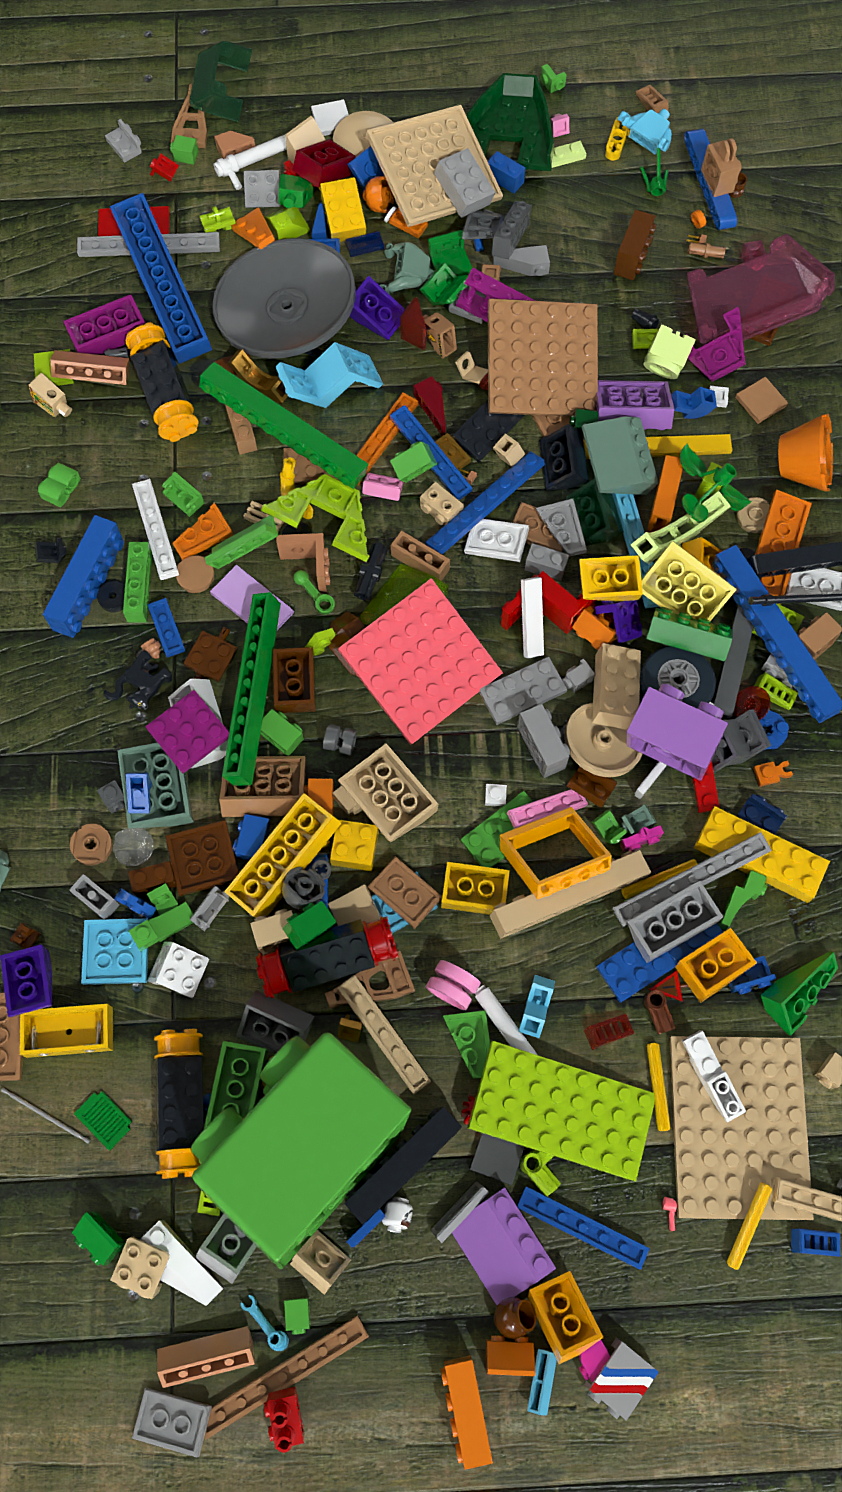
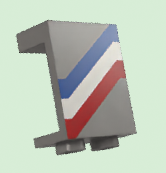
M615 1338L611 1344L615 1348L614 1352L593 1383L590 1384L586 1381L584 1386L590 1390L587 1395L599 1404L602 1400L608 1405L606 1410L616 1419L621 1416L627 1421L658 1374V1371L626 1344Z

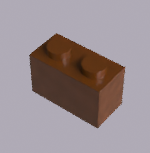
M170 861L128 872L132 892L137 897L147 895V893L165 883L169 888L177 887Z

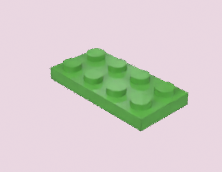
M524 791L460 840L480 866L493 868L506 858L499 849L500 834L514 829L507 815L508 810L533 802Z

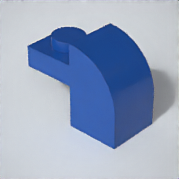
M699 387L692 394L675 391L671 394L674 411L682 412L684 418L687 419L703 417L717 407L715 391Z

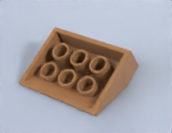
M257 756L252 785L234 786L222 777L220 792L222 817H244L245 814L253 816H286L304 793L305 756Z

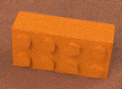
M470 1355L444 1361L445 1368L440 1369L443 1385H448L450 1391L445 1393L448 1411H453L455 1417L450 1418L453 1437L459 1438V1443L455 1444L458 1463H463L465 1470L492 1464L493 1461L472 1357Z

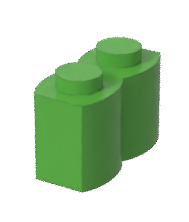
M57 463L49 470V476L39 484L38 493L41 499L61 508L68 500L70 493L77 487L81 478L78 471Z

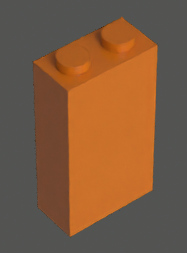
M666 455L647 527V532L649 533L668 526L672 519L683 470L680 458L677 456Z

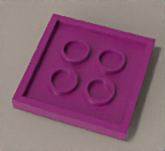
M195 690L191 691L146 726V729L182 774L229 738L228 730Z

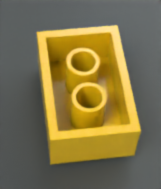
M355 177L321 183V198L330 238H339V241L342 242L366 237V224Z
M447 862L441 908L491 915L496 905L503 902L506 903L510 870Z

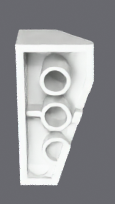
M159 1220L140 1239L169 1253L170 1258L161 1277V1281L205 1306L224 1289L204 1265L195 1258L196 1256L164 1220Z

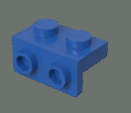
M765 956L754 958L757 963L728 984L731 993L738 992L741 995L752 991L751 987L758 986L761 989L772 985L771 981L776 979L775 974L771 975Z

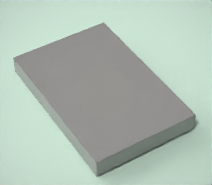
M145 1388L132 1439L199 1457L212 1405Z

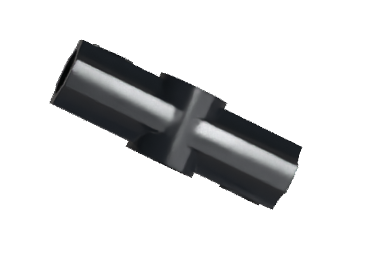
M372 543L368 553L369 558L367 562L363 561L361 565L359 580L354 590V596L360 600H370L375 584L380 580L383 570L382 565L388 552V548L381 543Z

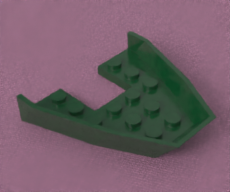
M503 73L478 98L466 114L479 145L486 157L491 140L522 142L517 163L528 170L551 171L554 139L547 101L537 75Z

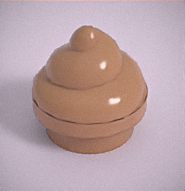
M152 638L141 645L143 651H147L152 658L158 659L160 657L161 644L159 641L156 642Z

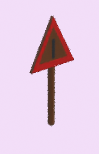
M675 971L649 990H659L665 996L683 1002L681 988L689 986L687 983L680 984L678 971Z

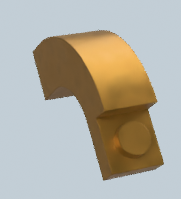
M242 349L238 350L228 362L237 373L236 376L274 402L283 403L288 397L285 392V386L279 376H270L264 373Z

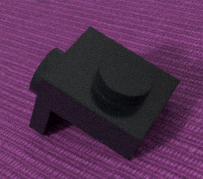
M57 538L56 543L36 542V562L60 563L62 557L66 555V546L63 545L62 538Z

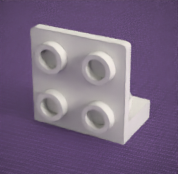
M164 942L147 981L193 998L209 959L174 942Z

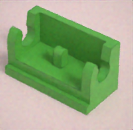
M176 472L162 485L165 488L162 492L163 495L189 517L204 504L202 494Z

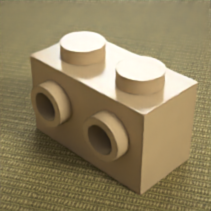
M436 482L420 496L421 509L425 513L431 514L440 525L445 526L464 508V504Z

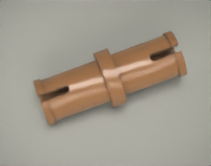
M690 242L688 254L702 255L703 258L709 256L723 259L726 248L712 246L710 243L699 244Z

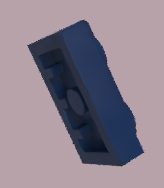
M752 794L736 817L775 835L786 820L787 815L779 807L768 804L762 796Z

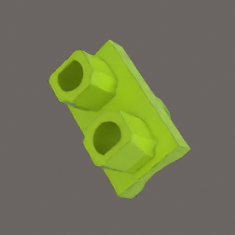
M214 206L212 207L213 212L199 216L205 233L217 232V229L221 228L227 231L232 229L231 225L236 224L230 207L217 210V207Z

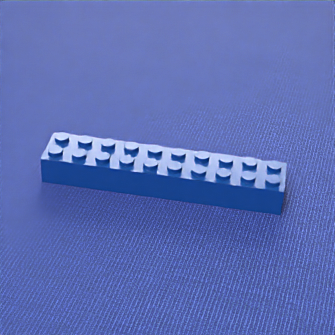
M138 194L110 206L178 363H183L211 351L212 348L144 194Z

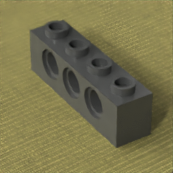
M524 201L514 202L494 234L492 256L509 260L530 224L532 205Z

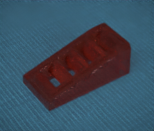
M626 1014L591 1025L584 1030L592 1050L635 1034ZM617 1022H621V1025L624 1029V1033L621 1032ZM611 1024H612V1026H613V1028H614V1031H615V1033H616L615 1036H614V1034H613V1032H612V1029H611V1027H610ZM603 1027H604L605 1032H606V1034H607V1037H608L607 1039L605 1038V1035H604V1033H603V1031H602V1028H603Z

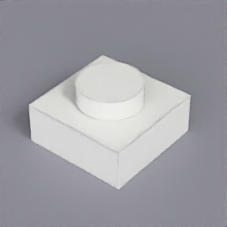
M710 386L709 389L715 391L717 407L726 408L729 388Z
M486 784L485 805L505 806L507 785Z

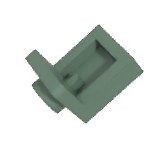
M643 805L629 815L621 817L624 821L622 826L626 829L627 833L632 835L637 834L644 827L649 828L657 823L647 805Z

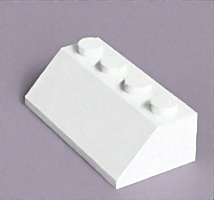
M189 679L168 697L172 707L191 691L195 690L223 724L210 680ZM228 740L191 768L218 761L226 756Z

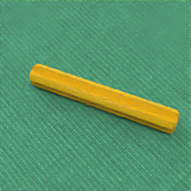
M695 859L689 860L624 887L621 890L622 895L625 899L639 895L697 865Z
M658 1043L647 1044L652 1090L655 1095L654 1105L657 1127L659 1131L670 1130V1121L660 1047Z
M761 1182L758 1186L728 1257L727 1264L733 1269L738 1270L772 1192V1187L764 1182Z

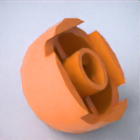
M376 176L369 180L363 191L364 201H366L372 211L377 213H389L391 210L388 209L389 203L393 204L394 195L385 176Z

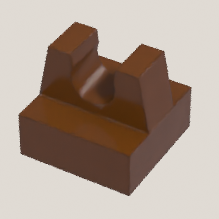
M21 922L10 941L26 949L33 947L41 934Z

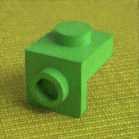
M545 64L541 68L540 81L552 93L565 87L566 73L562 72L556 75L550 66Z
M606 810L592 821L598 834L606 843L616 844L627 833L625 828L619 826L609 810Z

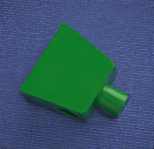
M281 174L279 204L284 205L286 208H304L313 197L312 183L299 176Z

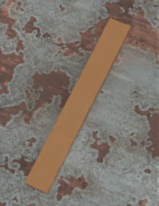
M355 1316L213 1405L204 1437L205 1440L264 1402H267L269 1392L289 1388L368 1338L369 1335L359 1316Z

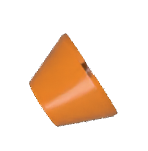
M823 414L780 436L778 458L781 477L824 492L830 491V488H827V486L832 484L833 443H831L830 437L832 427L829 414Z

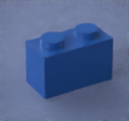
M498 151L489 159L488 164L498 185L515 193L524 183L525 167Z
M245 814L244 819L240 820L238 832H240L239 839H235L233 851H235L238 859L249 861L268 838L271 827L268 818Z

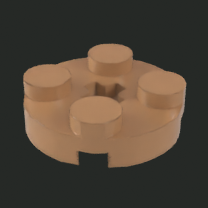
M98 824L82 826L77 832L75 831L70 840V850L75 859L88 866L106 862L113 848L111 835ZM94 840L96 847L90 850L86 844Z

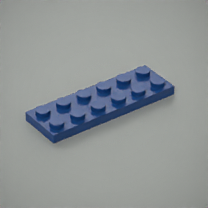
M716 923L646 963L635 942L599 964L596 968L621 1003L675 968L681 959L719 936L723 931Z

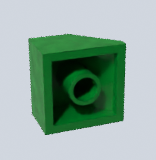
M86 1212L72 1232L76 1237L74 1239L75 1243L82 1249L86 1248L91 1253L90 1259L98 1266L100 1264L102 1266L108 1265L126 1244L97 1212Z

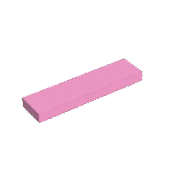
M570 789L508 810L507 815L513 828L516 829L569 807L578 810L586 807L588 803L583 796Z

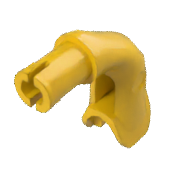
M291 457L284 459L283 470L280 472L281 496H286L288 492L295 489L294 468L296 460ZM310 504L303 515V518L312 519L313 508Z

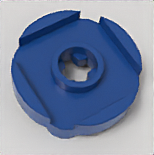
M769 709L757 712L756 715L762 727H770L772 734L769 732L766 734L771 743V746L766 749H777L787 738L788 724L781 715Z
M120 888L114 898L116 901L128 906L131 910L148 919H151L157 909Z

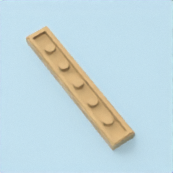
M354 975L339 986L338 990L413 1095L429 1084L431 1081L357 977Z

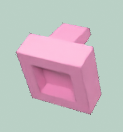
M567 114L552 115L551 128L553 138L569 134V116Z

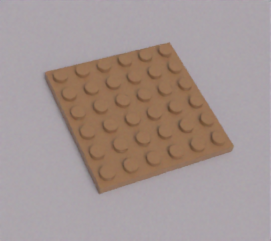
M489 299L488 413L571 416L576 409L597 411V304Z

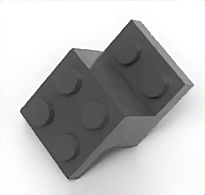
M748 710L733 720H723L728 725L712 758L713 772L716 773L727 765L741 764L771 746L754 710Z

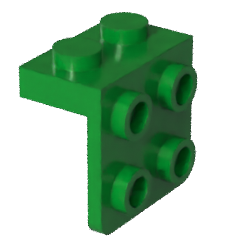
M462 230L428 239V254L435 271L442 263H446L456 276L471 272L472 266L464 249Z
M442 263L419 290L433 306L451 304L456 300V295L459 291L464 290L468 286L465 284L468 275L456 277L447 264Z

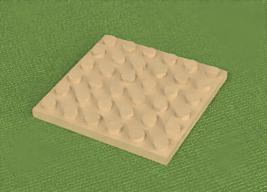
M461 105L376 127L366 132L369 143L408 227L458 213L434 172L438 161L467 148L496 192L491 203L501 200L503 197Z

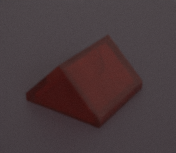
M416 297L400 316L401 339L425 350L426 325L418 297Z

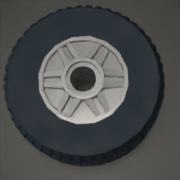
M673 646L660 648L645 660L640 670L639 702H642L649 687L658 691L661 684H667L682 691L685 694L682 702L694 708H698L701 701L710 703L716 689L714 670L711 668L709 661L700 654Z

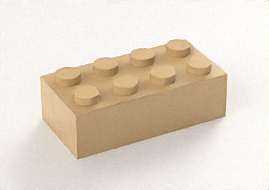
M602 643L595 655L592 723L628 730L639 708L640 650Z

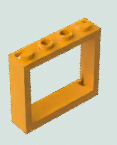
M572 807L500 834L499 849L537 899L550 896L554 892L569 888L571 885L586 881L595 875L610 870L612 855ZM570 828L594 859L539 881L516 849Z

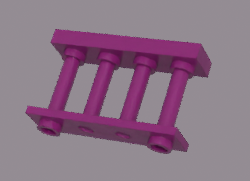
M472 268L465 281V284L470 286L469 290L465 288L462 291L455 306L488 322L489 299L535 300ZM476 290L485 294L486 297L483 298L475 294Z

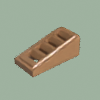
M651 85L636 91L637 97L647 111L653 110L656 113H659L661 109L668 111V100Z

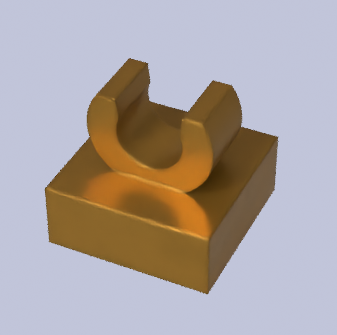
M347 1014L345 1018H341L338 1038L358 1043L362 1028L361 1020L357 1018V1021L349 1020L350 1015Z

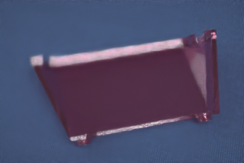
M788 234L777 237L772 241L770 253L706 277V273L702 269H696L687 273L688 289L698 339L700 343L705 345L730 332L723 314L736 307H739L744 341L757 334L765 333L818 312L823 306L821 304L822 301L835 290V274Z

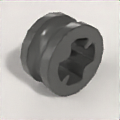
M318 860L313 864L312 870L318 873L317 867L322 868L325 866V871L327 872L321 873L320 876L323 880H326L331 875L330 864L325 860Z

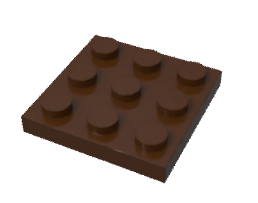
M226 820L165 836L179 896L231 883L239 874Z

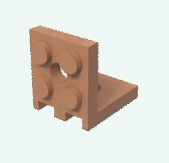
M323 533L278 535L276 541L280 560L316 558V576L319 593H327V585H330V560L328 547L325 548Z

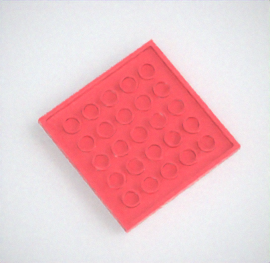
M432 578L337 649L410 745L477 694L482 687L490 684L503 673Z

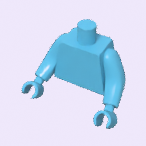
M661 109L659 113L649 110L646 113H639L631 117L625 111L620 113L617 120L621 121L623 126L630 129L629 138L653 154L657 153V148L665 152L668 150L672 133L669 128L670 122L667 120L670 114L666 109Z

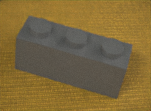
M256 990L246 1004L237 1037L258 1047L266 1048L269 1052L276 1054L284 1044L295 1036H299L305 1041L314 1016L275 998L266 997L264 993Z

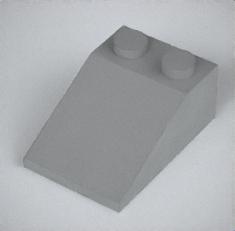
M223 1214L200 1247L195 1258L233 1284L257 1246Z

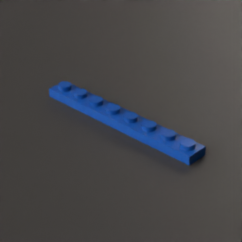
M530 451L426 541V545L438 553L444 554L545 465L544 459Z

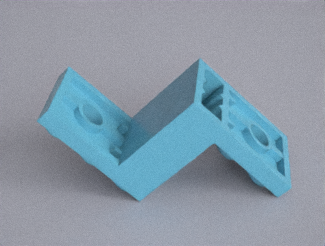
M336 342L306 370L282 362L276 366L279 373L278 376L283 382L285 392L289 397L324 408L329 406L355 381L375 388H380L383 385L369 355Z

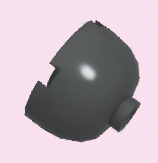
M302 867L293 868L284 878L282 886L283 897L287 904L295 909L303 910L312 902L316 905L325 894L324 880L312 869L306 871L301 870Z

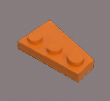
M259 207L244 217L237 219L236 224L231 225L235 233L260 250L275 241Z
M214 502L210 506L209 511L204 515L202 514L191 528H187L173 542V546L181 560L233 536V532Z

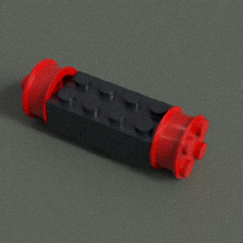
M381 915L379 920L366 923L364 920L362 924L361 919L330 928L298 950H296L291 941L281 943L274 952L265 955L261 952L258 953L256 961L258 976L260 980L263 979L265 984L263 985L266 997L274 998V994L284 991L289 993L374 968L381 961L391 958L393 961H396L395 958L399 957L388 918Z

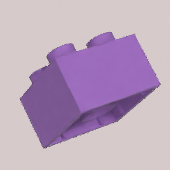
M661 684L658 691L649 687L627 730V747L702 781L728 725L727 722L721 720L724 712L720 708L702 701L698 708H694L682 702L685 694L670 685Z

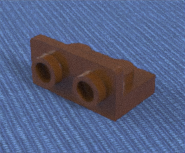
M579 766L567 787L602 808L617 785V781L610 777L592 774Z

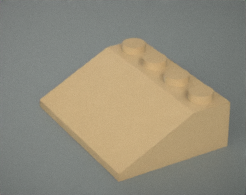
M387 744L383 745L338 780L389 842L394 841L422 824L438 810V803Z

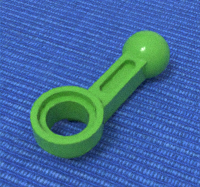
M296 571L293 577L295 583L302 585L315 601L316 610L320 614H330L335 607L334 599L327 594L321 595L310 582L306 571ZM327 601L331 606L329 609L324 610L320 608V603Z

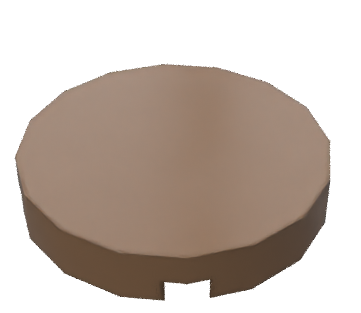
M190 556L183 559L177 566L179 575L176 576L177 582L187 592L200 593L205 591L214 580V569L206 564L204 557Z

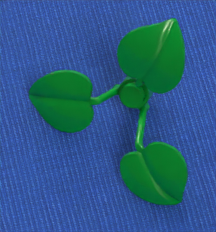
M688 443L682 448L680 462L687 473L691 476L698 474L699 477L715 473L713 477L715 484L699 500L692 494H686L682 498L684 509L696 522L701 523L708 518V509L701 502L717 486H721L722 496L734 511H741L752 502L729 485L737 475L736 469L731 464L726 463L721 468L716 467L706 472L705 464L690 449Z

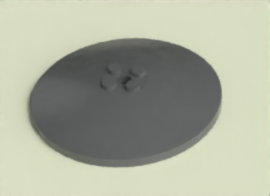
M300 238L273 241L261 250L256 247L245 253L226 270L214 293V318L223 337L238 350L242 349L246 354L261 358H285L299 355L325 343L345 324L355 303L356 285L354 276L345 258L335 249L324 243Z

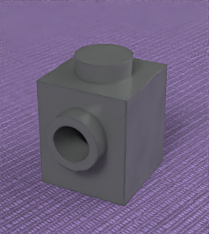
M116 780L97 790L111 813L125 807L124 794Z

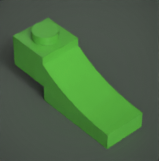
M751 870L746 875L742 888L736 885L732 889L722 914L723 918L718 924L720 929L726 930L730 927L734 916L745 902L751 898L756 900L760 895H764L768 884H765L766 876Z
M184 902L160 916L144 921L129 930V933L141 952L158 941L162 942L191 925L193 922L190 921L193 913L188 904Z

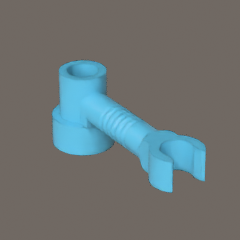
M249 1295L252 1305L247 1308L241 1302L242 1309L248 1311L257 1323L260 1324L262 1330L268 1336V1344L273 1350H285L289 1343L287 1334L282 1331H276L257 1306L256 1298ZM278 1336L279 1341L277 1344H275L274 1340Z

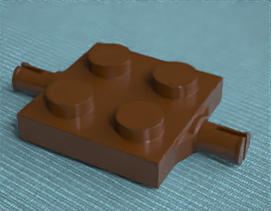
M223 627L219 636H213L202 630L184 661V666L196 673L194 679L208 678L218 683L220 682L237 652V647L225 641L230 633L229 629Z

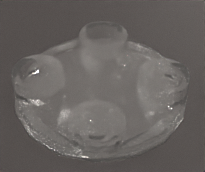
M127 828L116 833L113 851L120 863L127 866H137L150 858L154 842L151 834L145 828Z

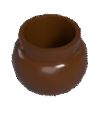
M517 1297L503 1299L497 1305L494 1314L495 1326L507 1338L517 1339L525 1336L527 1332L534 1329L536 1324V1313L532 1303L527 1299L522 1300Z

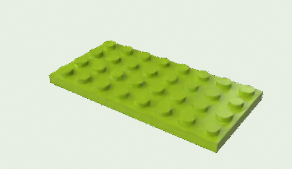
M491 1041L467 1128L636 1182L654 1108L655 1095L652 1092Z

